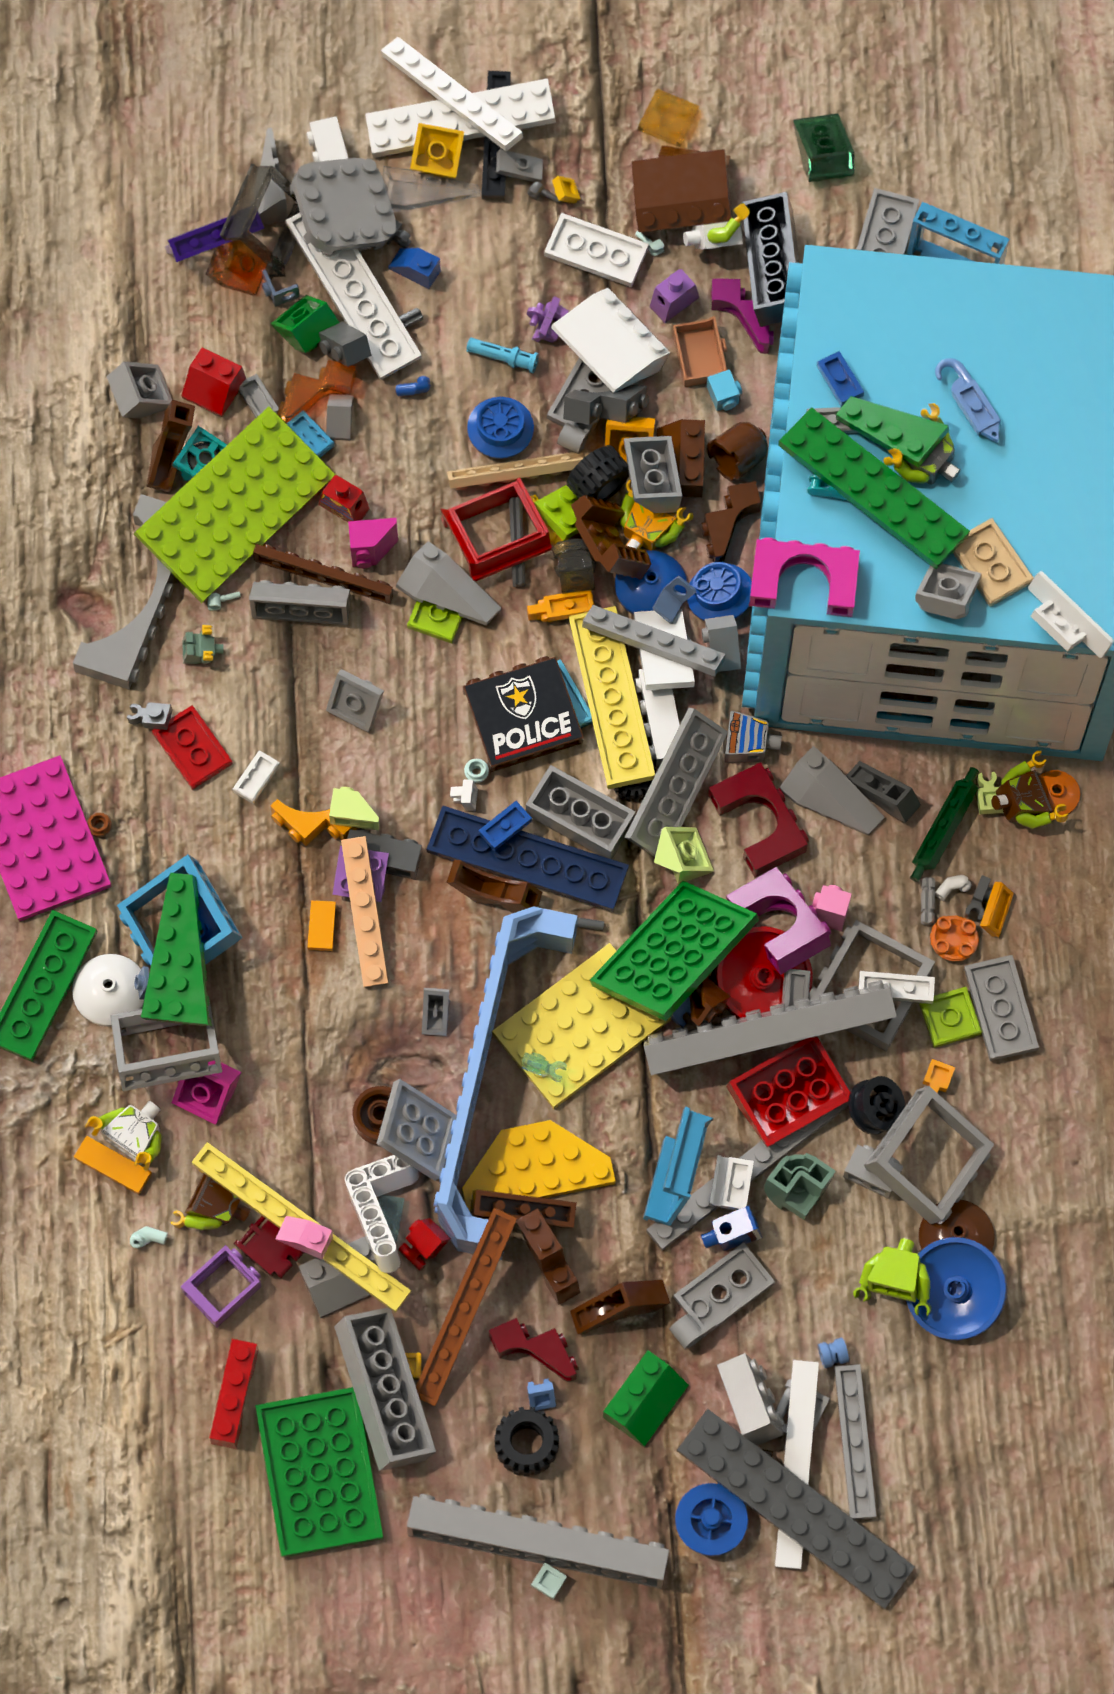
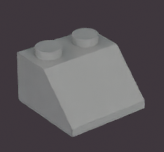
M124 361L107 376L122 417L140 419L166 410L172 401L158 365Z

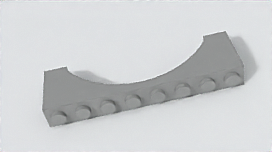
M141 494L133 513L135 525L142 526L166 502ZM158 558L156 583L148 603L139 615L123 629L98 641L88 644L81 642L73 661L76 673L129 690L132 682H137L140 673L138 667L140 662H144L147 657L148 642L155 637L157 631L156 622L158 618L161 619L165 612L164 602L166 597L170 598L174 588L172 582L175 576Z

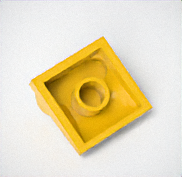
M418 123L410 170L456 179L464 131Z

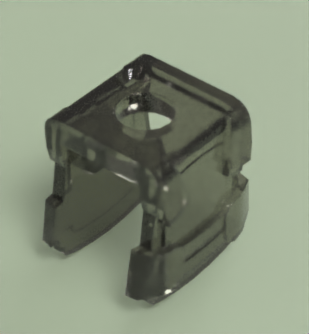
M583 539L560 541L551 547L554 558L559 560L557 567L554 568L557 576L560 577L562 594L595 590L593 573H595L596 562L591 560V553Z

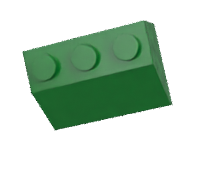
M647 1350L604 1409L603 1418L645 1447L689 1384L669 1364Z

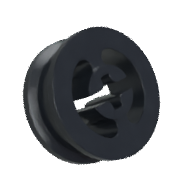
M877 1076L857 1083L852 1088L848 1101L849 1112L853 1122L861 1131L870 1135L889 1131L906 1106L904 1095L899 1086L893 1080L884 1076ZM872 1090L877 1093L875 1095L870 1096ZM884 1115L882 1121L877 1118Z

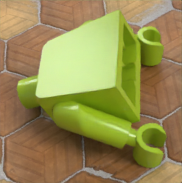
M902 1238L897 1249L888 1246L884 1247L881 1253H877L864 1264L859 1283L861 1286L853 1292L854 1297L858 1298L860 1291L863 1290L865 1292L863 1302L871 1298V1292L915 1303L919 1299V1303L915 1306L916 1315H919V1306L924 1305L927 1308L926 1315L928 1316L931 1312V1306L927 1302L930 1299V1278L926 1266L920 1262V1255L912 1253L915 1243L909 1239Z

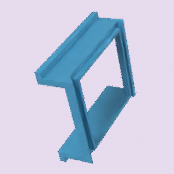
M689 1107L684 1108L676 1139L666 1136L663 1140L643 1217L644 1220L648 1221L650 1219L671 1226L688 1202L707 1127L713 1118L690 1111Z

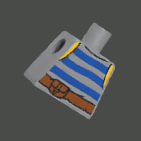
M731 711L724 762L764 761L765 749L780 750L782 736L767 734L769 722L766 720Z

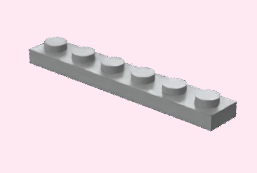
M592 605L582 621V627L714 677L725 661L724 653Z
M860 1364L835 1366L834 1372L849 1516L853 1520L876 1519Z

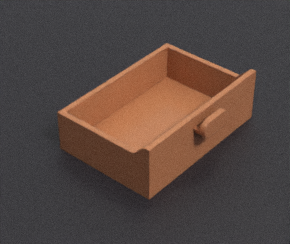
M715 316L707 320L673 325V337L684 387L707 384V377L727 370L723 352H727L724 338L720 339Z

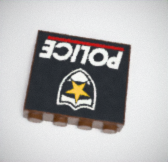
M544 656L537 659L534 664H519L514 666L512 671L505 673L503 671H496L490 674L489 678L483 680L474 678L467 681L466 685L463 686V695L467 697L488 758L487 765L490 773L583 744L584 737L556 657L549 658Z

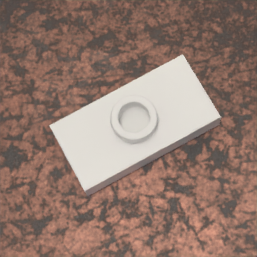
M259 750L232 789L233 792L254 804L279 768L280 762Z

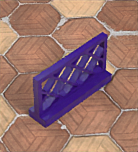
M254 206L167 240L169 245L164 247L167 253L173 254L175 262H179L262 230L264 226L257 207Z

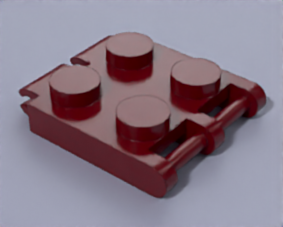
M261 1216L255 1224L251 1223L248 1232L233 1244L269 1276L272 1277L276 1274L282 1278L293 1266L288 1258L291 1257L297 1262L305 1252L277 1241L276 1237L280 1228L269 1220L259 1229L258 1227L266 1219ZM253 1232H254L255 1235H254V1236L249 1240V1242L244 1246L243 1243H244V1242L253 1234Z

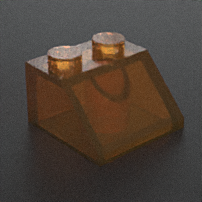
M244 236L216 247L205 275L222 287L256 296L263 280L262 270L267 269L272 255Z

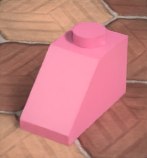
M286 1216L276 1240L323 1260L333 1238V1233L331 1229L310 1220Z

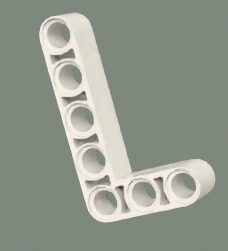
M395 1155L353 1169L345 1176L349 1197L377 1266L384 1273L396 1271L400 1267L401 1262L395 1241L376 1197L409 1186L419 1178L417 1169Z

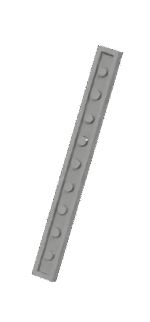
M848 1102L769 1147H766L763 1141H760L738 1158L754 1161L751 1182L848 1108ZM714 1178L690 1196V1199L671 1226L655 1222L646 1230L662 1251L719 1208L718 1206H709Z

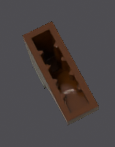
M663 1280L622 1282L570 1310L579 1335L586 1334L617 1320L653 1313L670 1304V1300Z

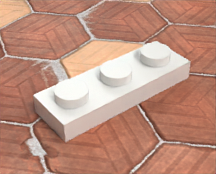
M860 971L859 990L868 988V983L882 980L883 984L888 983L893 1001L933 1004L935 977Z

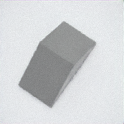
M329 395L326 434L332 440L350 441L353 395Z
M424 988L422 1034L447 1036L450 1003L449 989Z

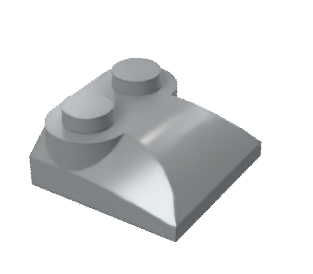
M941 564L936 570L930 565L916 592L915 601L923 611L952 619L963 618L969 613V604L977 589L982 573L946 564Z

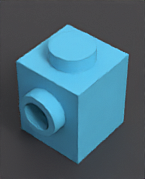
M730 369L707 377V389L716 411L722 409L730 410L739 404L742 389L738 380L734 381Z

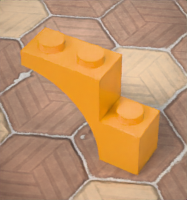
M278 799L270 805L271 818L280 827L284 825L289 830L288 834L297 843L301 841L305 846L326 827H328L327 831L334 839L340 838L341 840L348 838L350 829H358L357 827L330 824V809L321 812H303L286 806Z

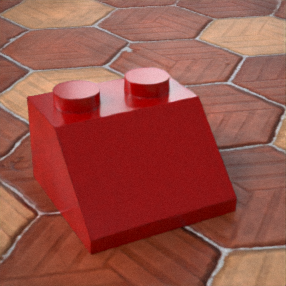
M202 347L189 366L181 397L223 417L238 394L240 386L246 380L243 367Z

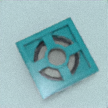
M198 425L172 466L182 472L181 476L185 481L191 480L227 444Z

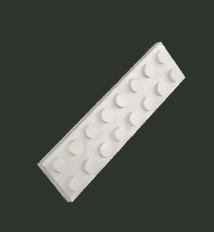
M548 78L472 93L519 130L556 123ZM440 100L365 114L373 158L413 151L418 123L464 131L463 141L485 137L483 133Z
M301 213L287 219L286 224L346 324L367 335L372 355L367 359L379 379L382 380L422 358L420 351L358 249L334 251L332 255H323V251L315 248L311 243H306L303 237L306 230Z

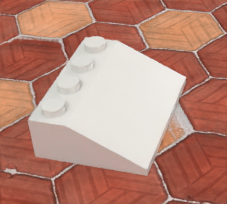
M609 288L591 295L551 326L560 338L613 393L659 372L670 354L663 344Z

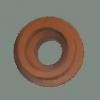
M95 813L87 821L91 834L96 837L107 835L112 827L110 818L104 813ZM99 822L104 824L101 829L95 827Z

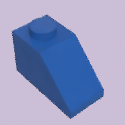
M400 248L388 269L430 289L441 272L440 258L421 248Z

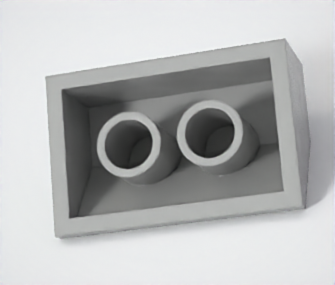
M672 437L624 438L634 501L653 513L677 512L680 507L682 492Z
M366 1236L348 1244L377 1265ZM315 1258L299 1265L300 1274L320 1318L371 1296L324 1260Z

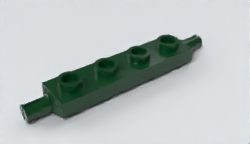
M970 767L965 778L955 782L912 861L916 867L910 876V879L914 882L920 881L924 871L936 868L969 805L972 803L979 789L973 783L979 773L976 768Z

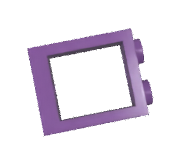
M226 1245L180 1286L184 1295L216 1328L262 1287L259 1280L261 1278L260 1274L252 1266L247 1268L242 1263L244 1260L242 1255L235 1248L230 1250ZM228 1260L250 1285L219 1312L200 1293L197 1287Z

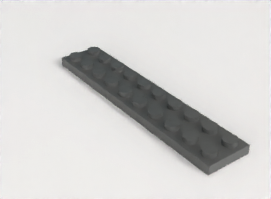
M709 1409L704 1412L676 1450L882 1609L887 1607L915 1568V1566Z

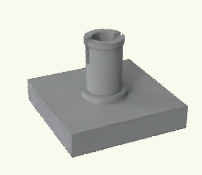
M341 669L337 673L326 711L369 732L373 727L384 690L374 686L368 680H362Z

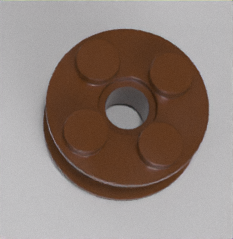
M371 1087L363 1091L354 1103L352 1112L354 1127L359 1136L370 1144L377 1145L383 1120L375 1119L374 1114L378 1111H386L392 1090L390 1087Z

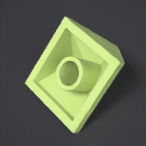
M664 827L662 829L654 863L671 869L678 884L714 871L696 827Z

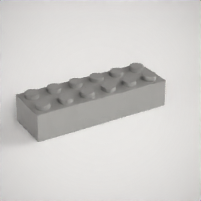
M387 1307L344 1316L334 1327L379 1471L426 1461L436 1450L392 1310Z

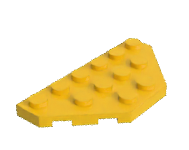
M548 1120L501 1130L462 1187L465 1204L470 1211L473 1190L549 1198L613 1185L616 1181L609 1156L555 1122Z

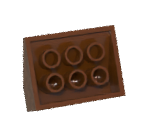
M725 149L632 161L638 233L725 222L733 218Z

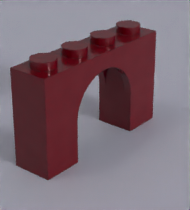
M761 762L709 787L708 797L719 816L748 803L761 804L774 814L777 821L775 831L766 839L744 849L743 858L754 878L806 853L807 843H809L803 829L799 830L796 824L797 818L792 809H787L784 803L786 800L780 788H775L772 782L774 778L768 768L765 769Z

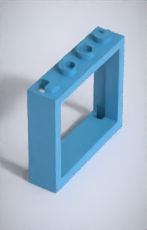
M922 202L912 222L907 255H913L917 250L921 252L920 256L973 261L924 240V230L927 229L995 258L994 264H1004L1009 238ZM993 247L997 248V253L991 251Z
M187 854L117 905L121 912L119 915L121 921L132 931L130 937L137 946L141 947L143 951L141 956L149 966L152 964L154 948L134 912L167 889L170 873L190 874L196 877L198 892L221 930L220 933L203 944L205 965L243 938L199 861Z

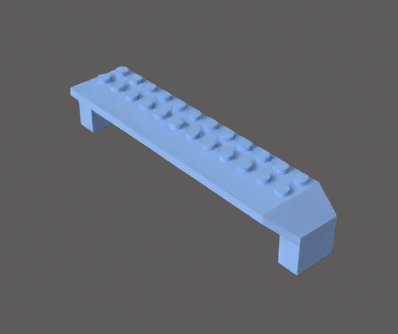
M533 906L504 916L501 930L497 932L495 955H492L489 967L490 977L486 979L484 1002L481 1001L479 1008V1024L475 1026L473 1049L470 1048L468 1055V1071L464 1073L462 1096H459L457 1102V1118L453 1120L451 1128V1144L448 1143L445 1154L446 1165L445 1168H442L440 1175V1191L436 1192L434 1201V1213H438V1222L451 1238L450 1240L457 1251L474 1254L488 1222L487 1219L471 1215L457 1189V1184L508 965L537 947L572 954L577 934V915Z

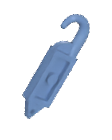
M953 358L940 361L935 368L937 379H942L941 370L943 368L952 367L959 378L953 383L951 388L954 400L978 436L983 435L997 443L999 440L998 425H1000L1001 420L976 381L972 379L960 361Z

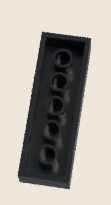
M787 192L741 202L747 206L750 212L743 221L753 309L760 327L782 322L789 262L800 263L794 212Z

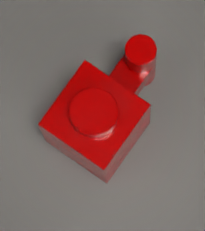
M431 1218L418 1219L409 1227L410 1233L405 1238L413 1246L412 1249L406 1243H403L398 1250L421 1271L426 1266V1263L420 1256L422 1255L425 1259L436 1257L451 1238Z

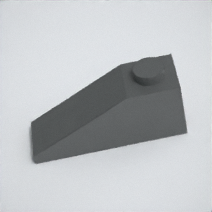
M861 761L846 775L864 796L886 813L905 823L921 806L911 787Z

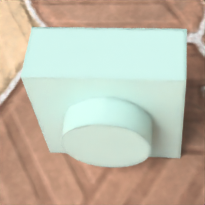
M544 1563L532 1582L531 1587L554 1600L567 1576Z

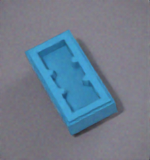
M304 410L287 423L319 458L335 446L332 439Z

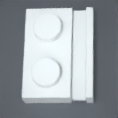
M718 1155L709 1206H718L730 1210H739L746 1207L754 1161Z

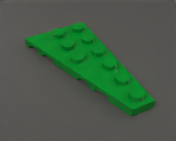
M170 873L141 1018L152 1021L212 1027L208 1012L210 1002L209 996L206 993L205 983L207 981L204 946L200 936L202 927L198 917L197 879L190 874Z

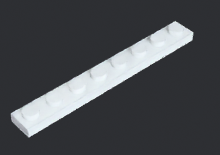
M399 37L381 50L382 57L503 150L508 151L523 139L522 131Z

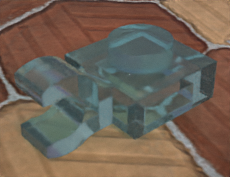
M525 1052L522 1059V1069L543 1077L548 1076L556 1082H561L562 1076L557 1075L555 1070L558 1068L567 1069L566 1063L556 1061L549 1064V1061H546V1058L538 1053L528 1054Z

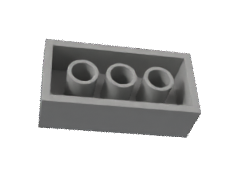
M552 765L549 766L526 803V812L533 819L592 852L609 859L614 857L622 844L636 814L634 810Z

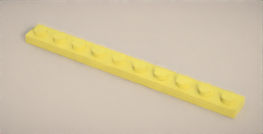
M208 1142L192 1161V1165L279 1228H281L286 1216L306 1219L319 1224ZM333 1234L323 1260L396 1313L410 1295L411 1290L388 1273L380 1271L377 1265Z

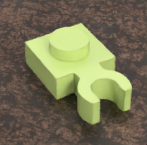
M991 772L990 781H985L982 773L978 774L977 783L980 788L976 796L979 815L1004 813L1002 809L995 810L991 804L992 797L996 795V790L999 788L994 787L997 779L995 772Z

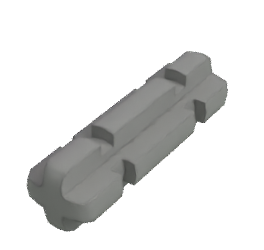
M925 877L922 879L921 912H923L921 913V924L933 925L935 921V913H933L935 910V879Z

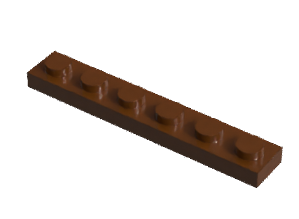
M256 544L254 548V562L330 586H342L350 589L352 593L387 604H391L393 599V587L385 581L377 580L375 582L359 573H354L353 575L337 566L328 567L315 559L306 560L293 552L287 551L284 553L278 551L271 545L264 544L262 546Z

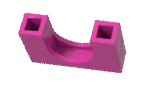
M769 537L757 539L749 606L775 609L778 581L782 573L791 566L808 564L821 570L828 580L827 615L852 617L860 550H854V548L849 546L829 547L823 543L808 545L796 540L781 542Z

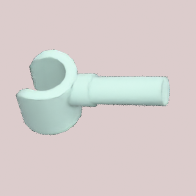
M636 232L635 235L639 239L649 244L648 249L652 256H657L664 252V244L661 239L652 242L643 233Z
M240 592L227 595L212 593L207 601L208 610L216 611L221 609V602L241 597Z

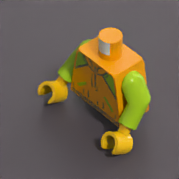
M631 480L626 483V488L629 492L625 494L621 506L625 513L621 517V525L624 528V536L630 539L626 546L638 549L644 547L649 551H654L657 547L662 548L675 542L685 527L684 523L693 519V513H689L686 519L683 517L686 507L679 508L676 514L673 512L653 513L634 501Z

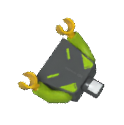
M928 404L931 408V414L926 409L921 410L920 414L923 418L944 424L941 417H938L940 409L937 404ZM949 432L919 468L904 460L901 451L898 449L888 450L893 459L885 457L883 460L887 466L894 465V470L904 480L912 483L933 484L940 475L953 482L960 473V469L951 463L955 449Z

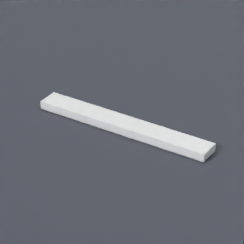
M793 1360L784 1467L808 1485L819 1362ZM778 1529L775 1567L801 1570L803 1548Z

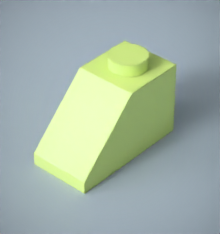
M350 787L333 788L329 813L330 824L379 830V817L358 791H354Z

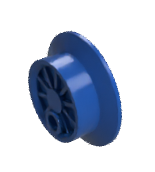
M493 397L481 402L474 408L468 419L467 431L471 443L479 452L488 457L503 459L519 454L529 445L534 433V422L529 410L519 401L508 397Z
M724 562L707 564L696 573L689 583L696 589L695 594L687 599L689 608L695 616L703 621L709 618L733 615L736 619L749 607L752 581L749 575L736 565Z
M706 1483L692 1488L682 1497L676 1510L675 1523L680 1538L690 1549L702 1555L716 1556L731 1551L741 1542L747 1530L748 1514L744 1502L717 1483Z

